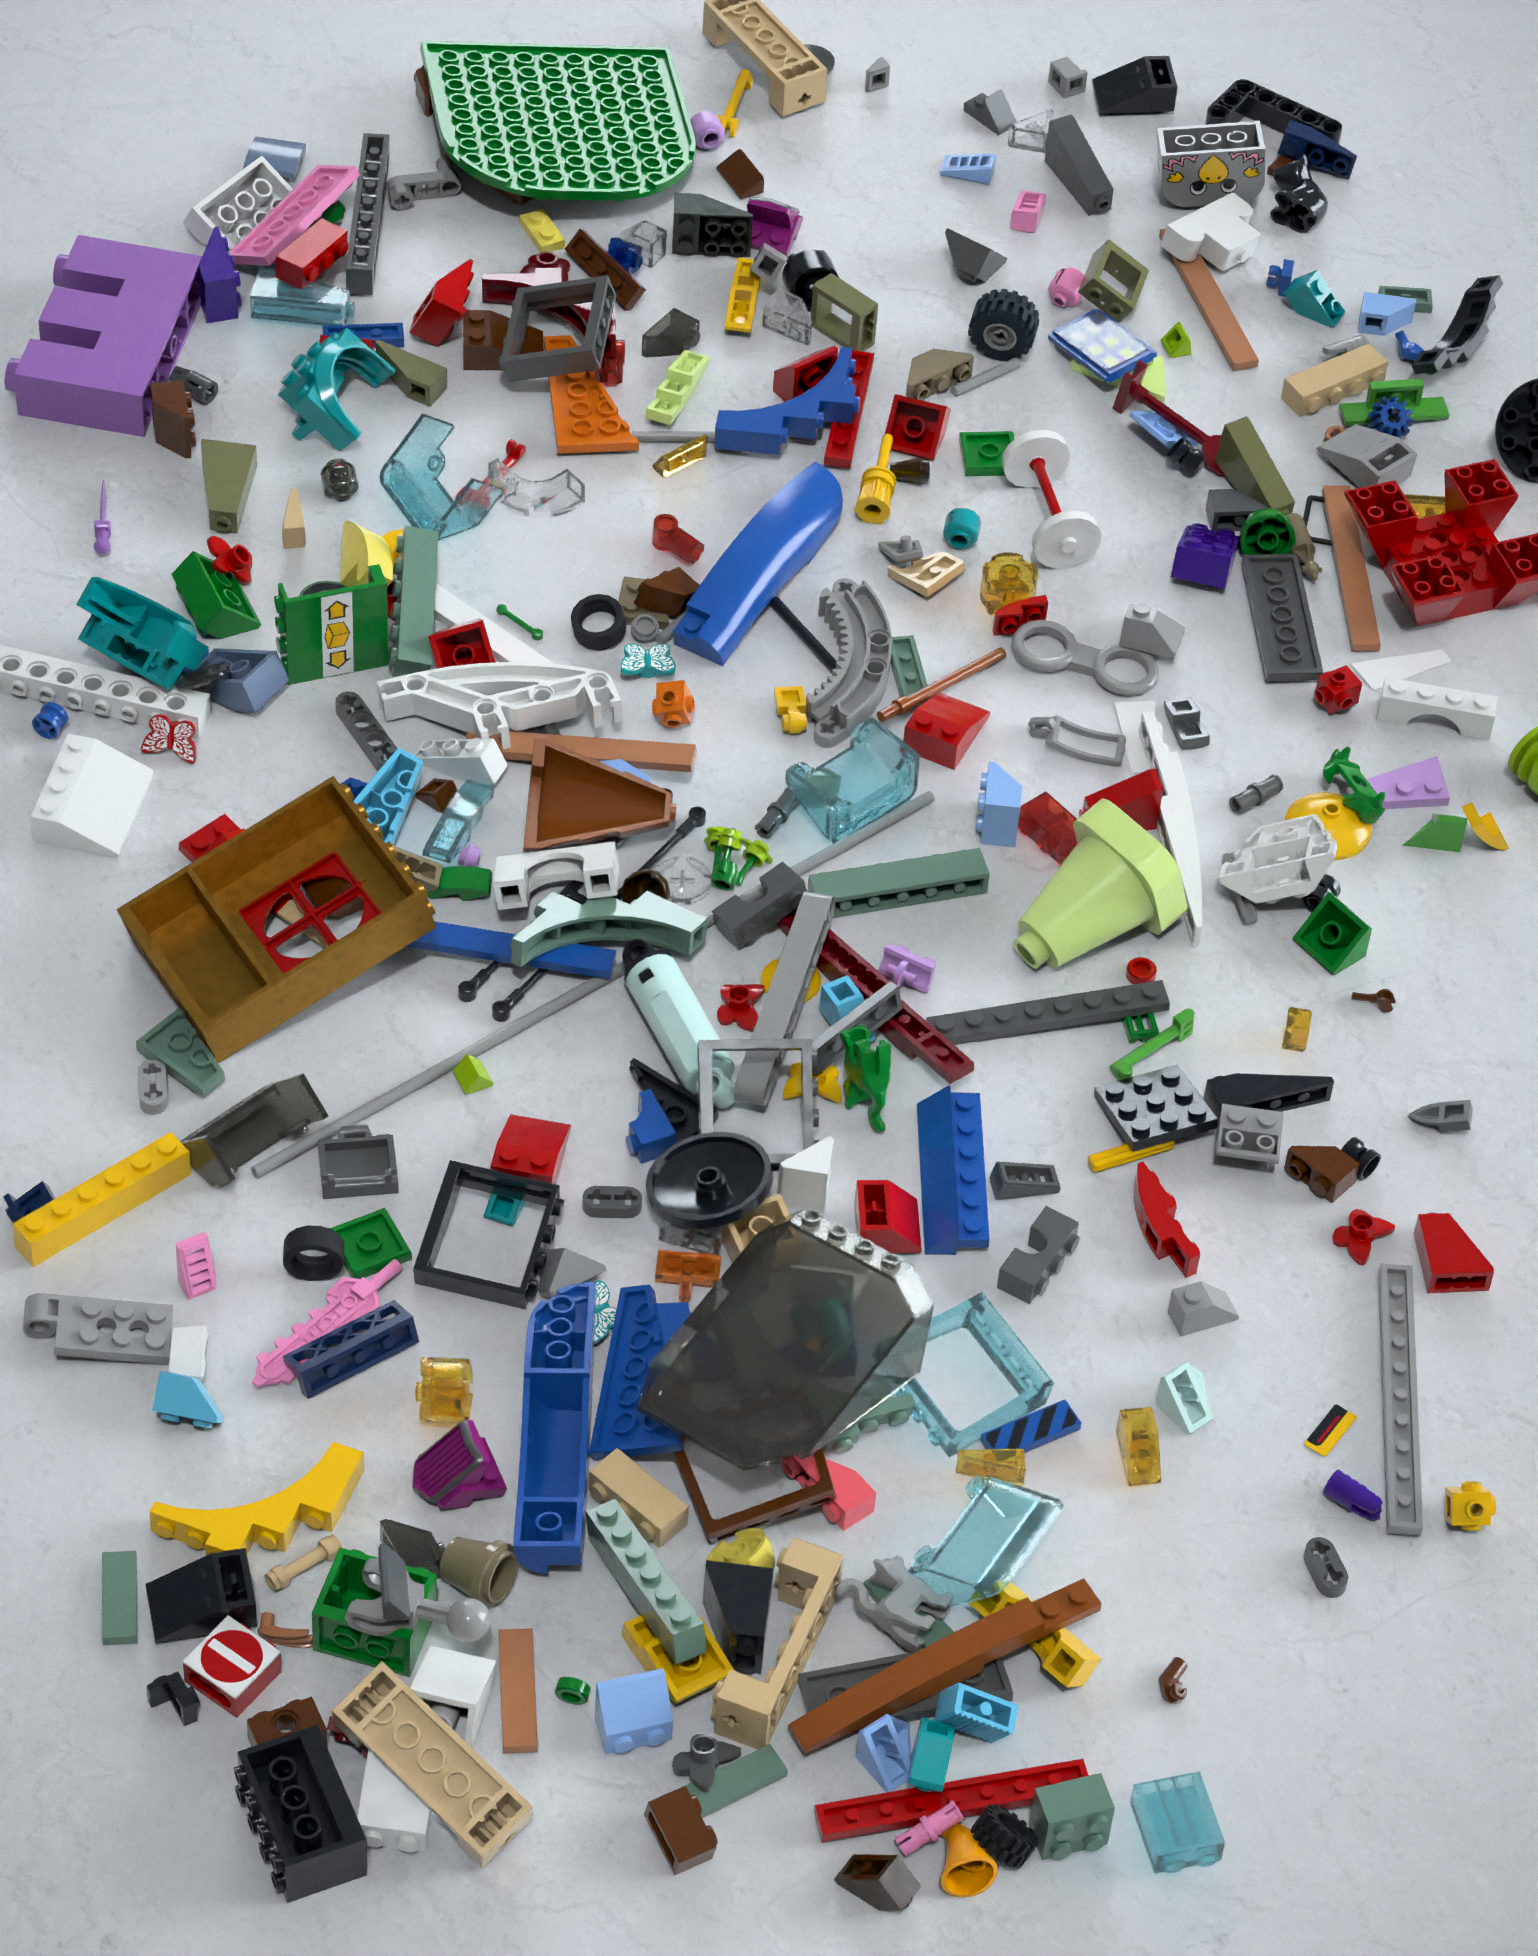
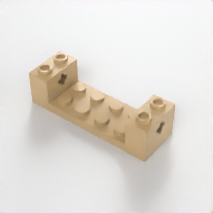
M760 0L704 1L702 34L715 47L735 41L771 78L769 103L782 117L825 102L828 69Z
M793 1537L788 1549L784 1547L781 1549L776 1563V1567L780 1569L774 1583L775 1586L779 1587L777 1600L800 1608L803 1611L801 1615L795 1614L789 1629V1633L792 1635L788 1642L782 1641L776 1657L779 1662L776 1668L770 1667L764 1682L731 1669L724 1681L719 1680L712 1696V1699L716 1702L711 1713V1718L715 1719L714 1734L757 1750L769 1744L797 1685L798 1673L803 1672L838 1597L835 1595V1586L841 1581L844 1555Z
M383 1661L332 1710L333 1724L357 1747L363 1743L457 1835L458 1845L482 1869L532 1819L533 1806Z

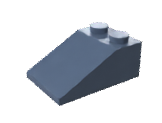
M214 648L201 660L195 672L190 670L180 681L186 687H190L193 684L192 690L210 694V699L234 711L254 713L262 709L263 704L268 699L278 694L281 690L280 688L289 681V678L277 651ZM217 667H222L219 672H215ZM226 667H229L228 672L225 674L224 670ZM208 670V674L201 675L200 672ZM191 675L194 677L193 680L185 679Z

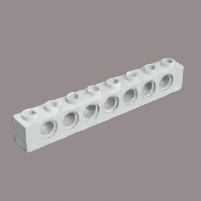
M0 645L1 692L46 703L53 702L72 709L149 726V720L154 715L162 714L167 716L171 722L183 720L192 722L196 727V733L193 737L197 738L200 737L211 715L210 694L182 687L178 688V686H173L171 691H168L148 679Z

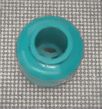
M955 508L951 510L945 520L944 539L957 549L973 546L978 540L981 526L979 515L968 508Z

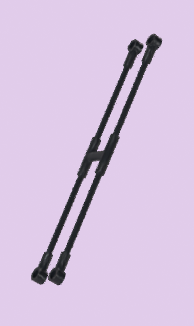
M662 788V789H664V790H666V791L672 793V791H671L670 789ZM697 806L692 807L689 810L688 818L676 829V833L638 871L650 869L680 838L687 836L695 827L703 826L706 821L705 809ZM624 837V838H620V839L618 838V839L615 841L616 850H617L629 837ZM572 880L559 893L582 905L587 900H590L578 892L585 884L581 881ZM622 887L617 891V895L612 897L621 900ZM492 961L470 981L461 982L458 986L459 999L464 1002L475 1000L476 991L490 978V974L502 962ZM539 968L519 989H515L506 999L496 1001L492 1005L493 1019L498 1022L507 1021L510 1018V1011L524 998V994L549 969Z

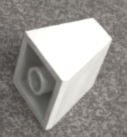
M430 1646L410 1686L472 1748H474L492 1692L496 1661Z
M368 1749L357 1815L366 1837L367 1846L374 1848L381 1846L392 1847L409 1853L415 1851L426 1852L434 1812Z

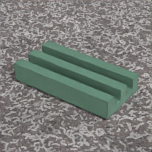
M1379 286L1378 294L1416 299L1414 312H1432L1431 289Z

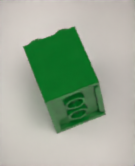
M339 1547L312 1611L313 1651L374 1668L383 1661L394 1673L411 1677L433 1621L418 1618L414 1630L401 1628L384 1636H374L351 1628L345 1620V1613L350 1603L356 1599L374 1600L381 1597L380 1592L367 1587L362 1577L365 1562L377 1557L366 1555L360 1550H348ZM406 1566L409 1577L414 1582L424 1584V1598L437 1601V1574L422 1567Z

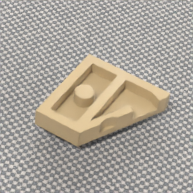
M942 551L929 557H922L919 560L911 561V566L898 569L896 565H891L887 568L888 577L928 597L964 572L965 561Z

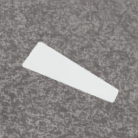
M1440 649L1353 662L1352 666L1373 690L1383 687L1385 677L1403 680L1449 663L1451 659Z
M1154 700L1115 703L1121 732L1126 737L1125 748L1132 772H1144L1150 769L1140 738L1139 727L1142 712L1154 711L1155 714L1156 702Z

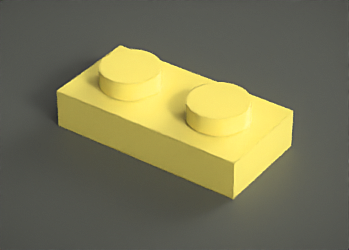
M544 209L520 215L519 224L540 253L545 251L553 252L565 248L564 237Z

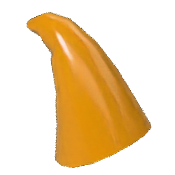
M960 1823L943 1832L941 1835L945 1838L947 1850L940 1882L943 1890L952 1896L960 1898L973 1897L984 1892L992 1885L998 1872L994 1859L986 1853L988 1850L981 1848L978 1845L980 1841L973 1838L974 1834L971 1833V1830Z

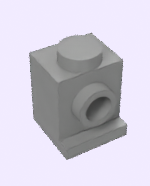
M1064 57L1050 62L1048 82L1065 99L1085 92L1088 72L1085 69L1080 70L1068 57Z

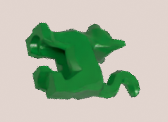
M863 1025L840 1031V1038L845 1043L844 1067L847 1075L843 1084L846 1094L845 1107L846 1109H851L857 1102L868 1099L873 1100V1103L868 1107V1119L873 1130L883 1132L885 1130V1123L881 1119L880 1111L885 1106V1092L890 1083L891 1045L885 1040H880L876 1050H871L869 1042L870 1031Z

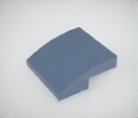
M256 136L248 150L243 169L260 156H263L281 177L295 178L300 169V160L306 153V143Z

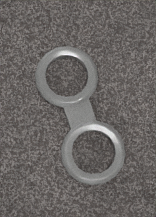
M1029 621L1018 627L1012 636L1011 647L1013 652L1024 665L1046 672L1057 671L1067 667L1069 670L1092 677L1095 675L1096 680L1105 689L1115 694L1125 696L1141 695L1151 690L1159 679V667L1149 653L1122 647L1119 644L1110 645L1100 650L1077 643L1074 635L1065 626L1054 621ZM1034 633H1048L1058 637L1064 643L1066 651L1057 658H1039L1025 648L1023 641ZM1115 657H1129L1139 661L1145 667L1147 676L1139 682H1120L1107 673L1104 665Z

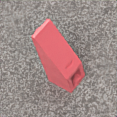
M790 1444L783 1446L781 1464L786 1475L794 1478L802 1486V1489L818 1483L820 1475L814 1454ZM826 1459L837 1499L819 1506L823 1509L826 1518L830 1522H835L845 1531L874 1512L876 1492L855 1470Z

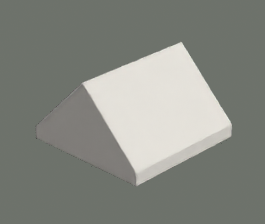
M831 1136L780 1163L777 1195L781 1194L787 1208L824 1213L830 1183L834 1139Z

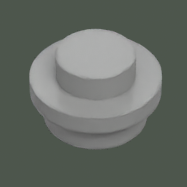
M649 614L637 616L631 623L633 637L642 642L655 639L659 633L658 621Z

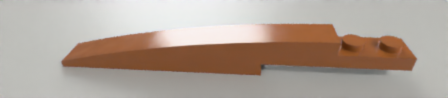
M1084 1578L1033 1602L1028 1597L883 1669L791 1722L788 1728L803 1752L807 1754L868 1726L885 1714L891 1715L939 1693L945 1688L951 1687V1685L954 1686L958 1682H963L984 1671V1664L1101 1611L1102 1603Z

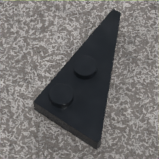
M633 1058L630 1061L629 1071L641 1091L651 1089L676 1132V1143L699 1135L698 1096ZM713 1106L714 1122L718 1118V1108Z

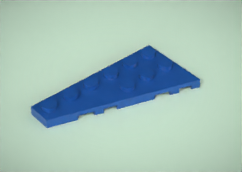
M650 1284L620 1288L589 1454L594 1460L604 1459L616 1448L628 1457L683 1451L656 1295Z

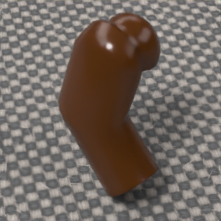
M1174 1657L1158 1679L1164 1698L1174 1704L1180 1703L1187 1695V1688L1182 1689V1683L1179 1682V1679L1188 1668V1665L1180 1657Z

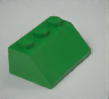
M192 551L171 574L177 584V591L186 602V609L193 615L196 621L195 626L202 634H210L216 638L223 639L256 630L262 625L238 579L232 572L228 574L217 572L212 567L214 560Z

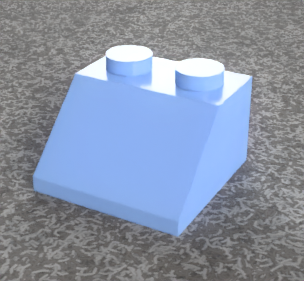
M663 1668L596 1683L595 1723L605 1755L614 1752L626 1753L633 1748L646 1745L657 1746L665 1741L672 1740L673 1718Z

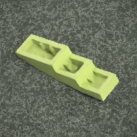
M684 350L667 369L666 379L657 388L655 399L646 408L645 418L671 425L690 399L709 363L710 357Z

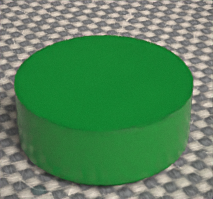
M561 1677L558 1679L555 1694L566 1703L582 1705L588 1701L591 1687L580 1679Z

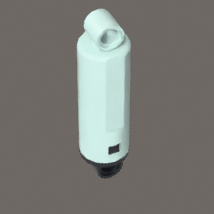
M634 939L625 946L622 953L623 962L628 966L624 973V981L686 1090L698 1095V1041L720 1040L672 955L664 950H655L642 939ZM712 1051L713 1106L719 1109L727 1108L735 1102V1083L730 1080L734 1073V1063L727 1051Z

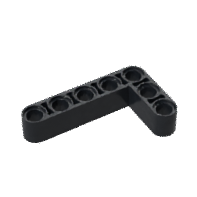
M1246 79L1235 81L1207 109L1205 125L1237 123L1244 117H1247L1254 121H1260L1261 124L1284 134L1289 121L1292 120L1312 127L1336 143H1340L1342 124L1339 121Z

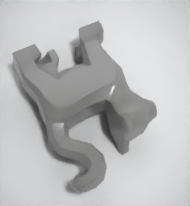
M901 1556L885 1558L883 1561L875 1558L873 1561L876 1572L869 1578L868 1582L892 1590L878 1604L869 1603L868 1590L861 1581L854 1578H846L838 1582L835 1586V1595L840 1597L847 1591H854L857 1608L865 1615L873 1618L879 1627L890 1633L898 1644L910 1652H916L921 1649L925 1640L917 1636L920 1630L928 1631L932 1629L935 1625V1619L942 1621L951 1610L954 1597L948 1593L942 1595L935 1593L924 1579L913 1575L907 1570ZM919 1611H922V1612H926V1613H928V1614H930V1615H927V1616L922 1617V1616L918 1615L917 1613H918Z

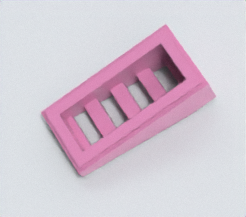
M1022 190L1012 210L1010 228L1012 230L1034 233L1042 214L1046 194Z
M202 1232L175 1243L178 1283L186 1297L193 1299L215 1290L216 1276L207 1234Z

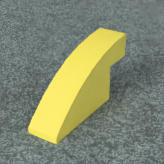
M346 521L343 524L340 583L347 587L369 583L368 566L380 564L388 587L393 581V566L391 553L386 541L380 535L353 522Z

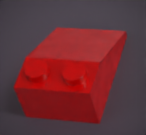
M939 692L917 707L906 723L902 750L955 770L989 718L990 711Z
M510 1114L497 1141L490 1169L556 1184L571 1125Z

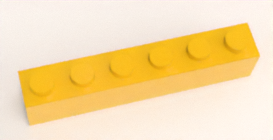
M169 1132L14 1222L12 1226L15 1248L32 1267H35L190 1176L189 1150L172 1132Z

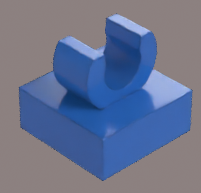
M1284 259L1282 269L1276 265L1269 266L1268 275L1271 276H1268L1267 286H1279L1278 296L1286 297L1283 292L1291 284L1294 260Z

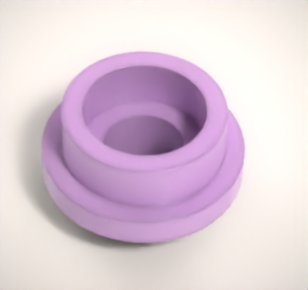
M470 842L468 847L462 846L457 863L463 864L462 866L475 867L481 848L474 847L475 843Z

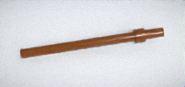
M1000 647L907 697L901 696L893 700L890 706L877 712L878 720L884 722L896 715H904L914 705L1005 658V650Z

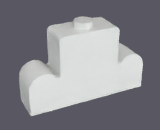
M1232 192L1168 224L1160 246L1185 262L1194 261L1197 259L1198 254H1200L1218 269L1224 271L1252 257L1261 234L1249 225L1253 214L1252 207Z

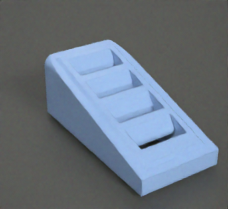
M945 155L940 175L990 184L995 170L996 155Z

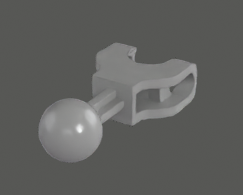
M371 1558L364 1564L362 1570L363 1581L367 1587L381 1593L378 1558ZM407 1570L410 1619L385 1621L383 1619L382 1597L374 1600L356 1599L350 1603L345 1613V1620L351 1628L374 1636L388 1635L401 1628L414 1630L418 1618L447 1625L449 1632L459 1641L475 1642L488 1632L491 1623L488 1608L477 1599L463 1598L453 1605L425 1599L424 1584L414 1582L409 1577Z

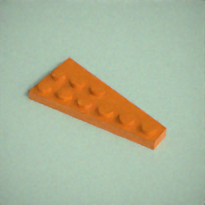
M571 335L544 336L545 351L577 347ZM594 371L548 377L557 454L639 451L638 439L630 433L629 425L619 416L618 408L602 383H598Z

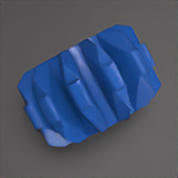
M1384 396L1380 399V403L1375 402L1371 406L1373 411L1368 413L1367 418L1372 420V422L1368 425V428H1376L1379 432L1401 439V435L1406 436L1410 432L1408 427H1411L1414 423V420L1409 418L1413 413V409L1405 410L1404 407L1407 402L1402 401L1399 404L1397 396H1393L1390 401ZM1389 416L1393 418L1392 422L1388 420Z

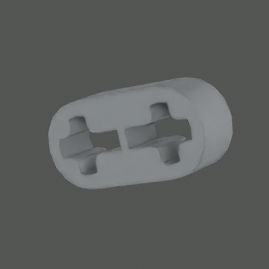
M147 1060L138 1069L139 1102L143 1112L156 1115L164 1112L168 1105L166 1067L158 1060ZM150 1073H156V1081L149 1080ZM150 1093H156L157 1101H150Z

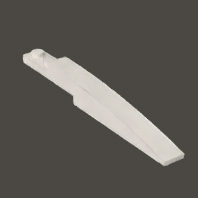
M1144 711L1141 716L1139 734L1150 769H1156L1163 788L1157 832L1161 844L1171 854L1180 869L1187 902V911L1183 914L1192 947L1198 946L1202 930V884L1198 842L1189 792L1178 751L1169 752L1168 744L1163 743L1162 725L1156 721L1154 711Z

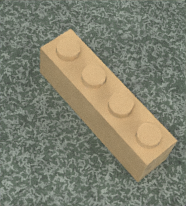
M1366 344L1284 378L1281 399L1299 417H1302L1368 389L1369 382L1385 381L1388 361L1374 347Z

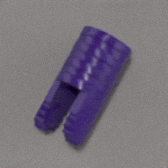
M1336 1470L1326 1483L1323 1494L1339 1503L1342 1507L1347 1508L1350 1512L1353 1511L1370 1522L1380 1520L1381 1505L1383 1504L1381 1498L1368 1490L1365 1485L1344 1474L1341 1470Z

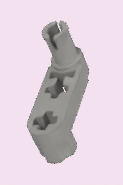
M446 156L440 157L436 161L437 172L399 175L390 178L386 188L391 206L402 211L412 205L413 201L445 198L457 194L461 190V184L457 172L454 171L452 159Z

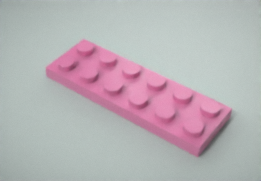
M317 165L228 253H232L234 264H243L245 266L262 265L264 267L274 264L276 256L297 237L307 231V228L315 220L319 219L322 213L330 205L334 204L345 190L352 186V183L360 176L357 167Z

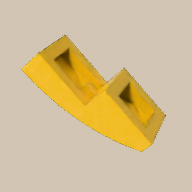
M1472 802L1462 807L1471 827L1482 841L1503 851L1509 848L1491 812L1480 817Z

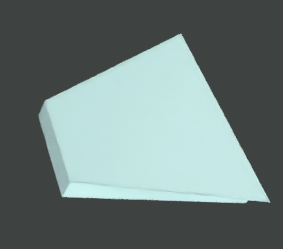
M1184 1361L1160 1378L1156 1405L1186 1434L1193 1433L1214 1418L1208 1406L1202 1371L1190 1365L1188 1361Z

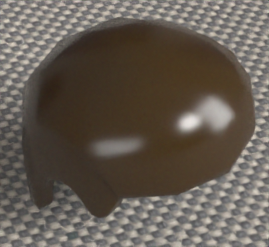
M645 869L634 872L624 880L621 889L623 902L630 904L646 891L669 901L670 889L668 880L655 870Z

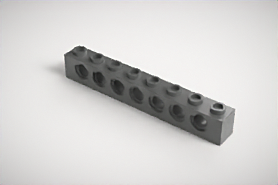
M363 133L359 163L360 176L357 179L346 262V293L373 295L390 160L389 134Z

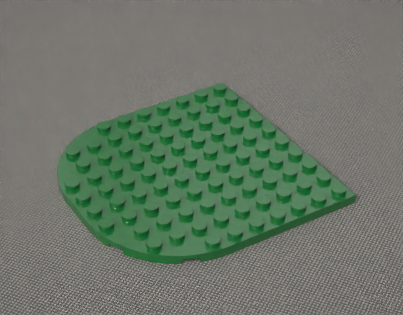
M421 41L420 51L442 146L460 168L483 184H488L510 193L534 197L542 201L557 199L565 201L613 200L623 202L628 199L653 195L668 189L680 181L692 165L695 154V135L670 47Z

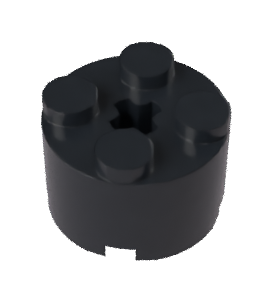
M805 250L799 253H792L788 256L787 263L782 272V279L791 301L799 306L801 310L811 312L813 285L830 273L839 277L832 260L824 250Z

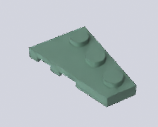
M181 1007L136 1041L138 1051L151 1060L162 1062L168 1073L202 1098L225 1080L224 1071L208 1047H204L198 1038L197 1031L186 1020L185 1013Z

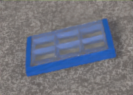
M1094 309L1053 330L1048 335V339L1106 383H1111L1121 378L1126 372L1134 371L1135 365L1139 360L1147 364L1157 357V352L1100 309Z

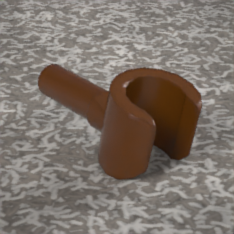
M1382 989L1376 994L1352 992V1000L1377 1003L1380 1011L1384 1013L1392 1011L1391 1003H1396L1393 993L1389 989Z

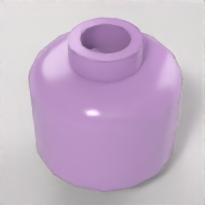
M702 111L690 119L697 147L712 149L721 143L725 132L722 123L715 113Z

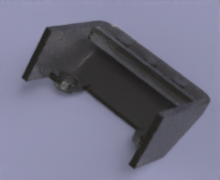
M304 1073L272 1082L260 1088L181 1139L180 1142L189 1150L190 1166L211 1186L218 1185L222 1188L236 1179L234 1174L238 1171V1167L282 1138L292 1136L294 1140L309 1131V1124L324 1120L329 1116Z

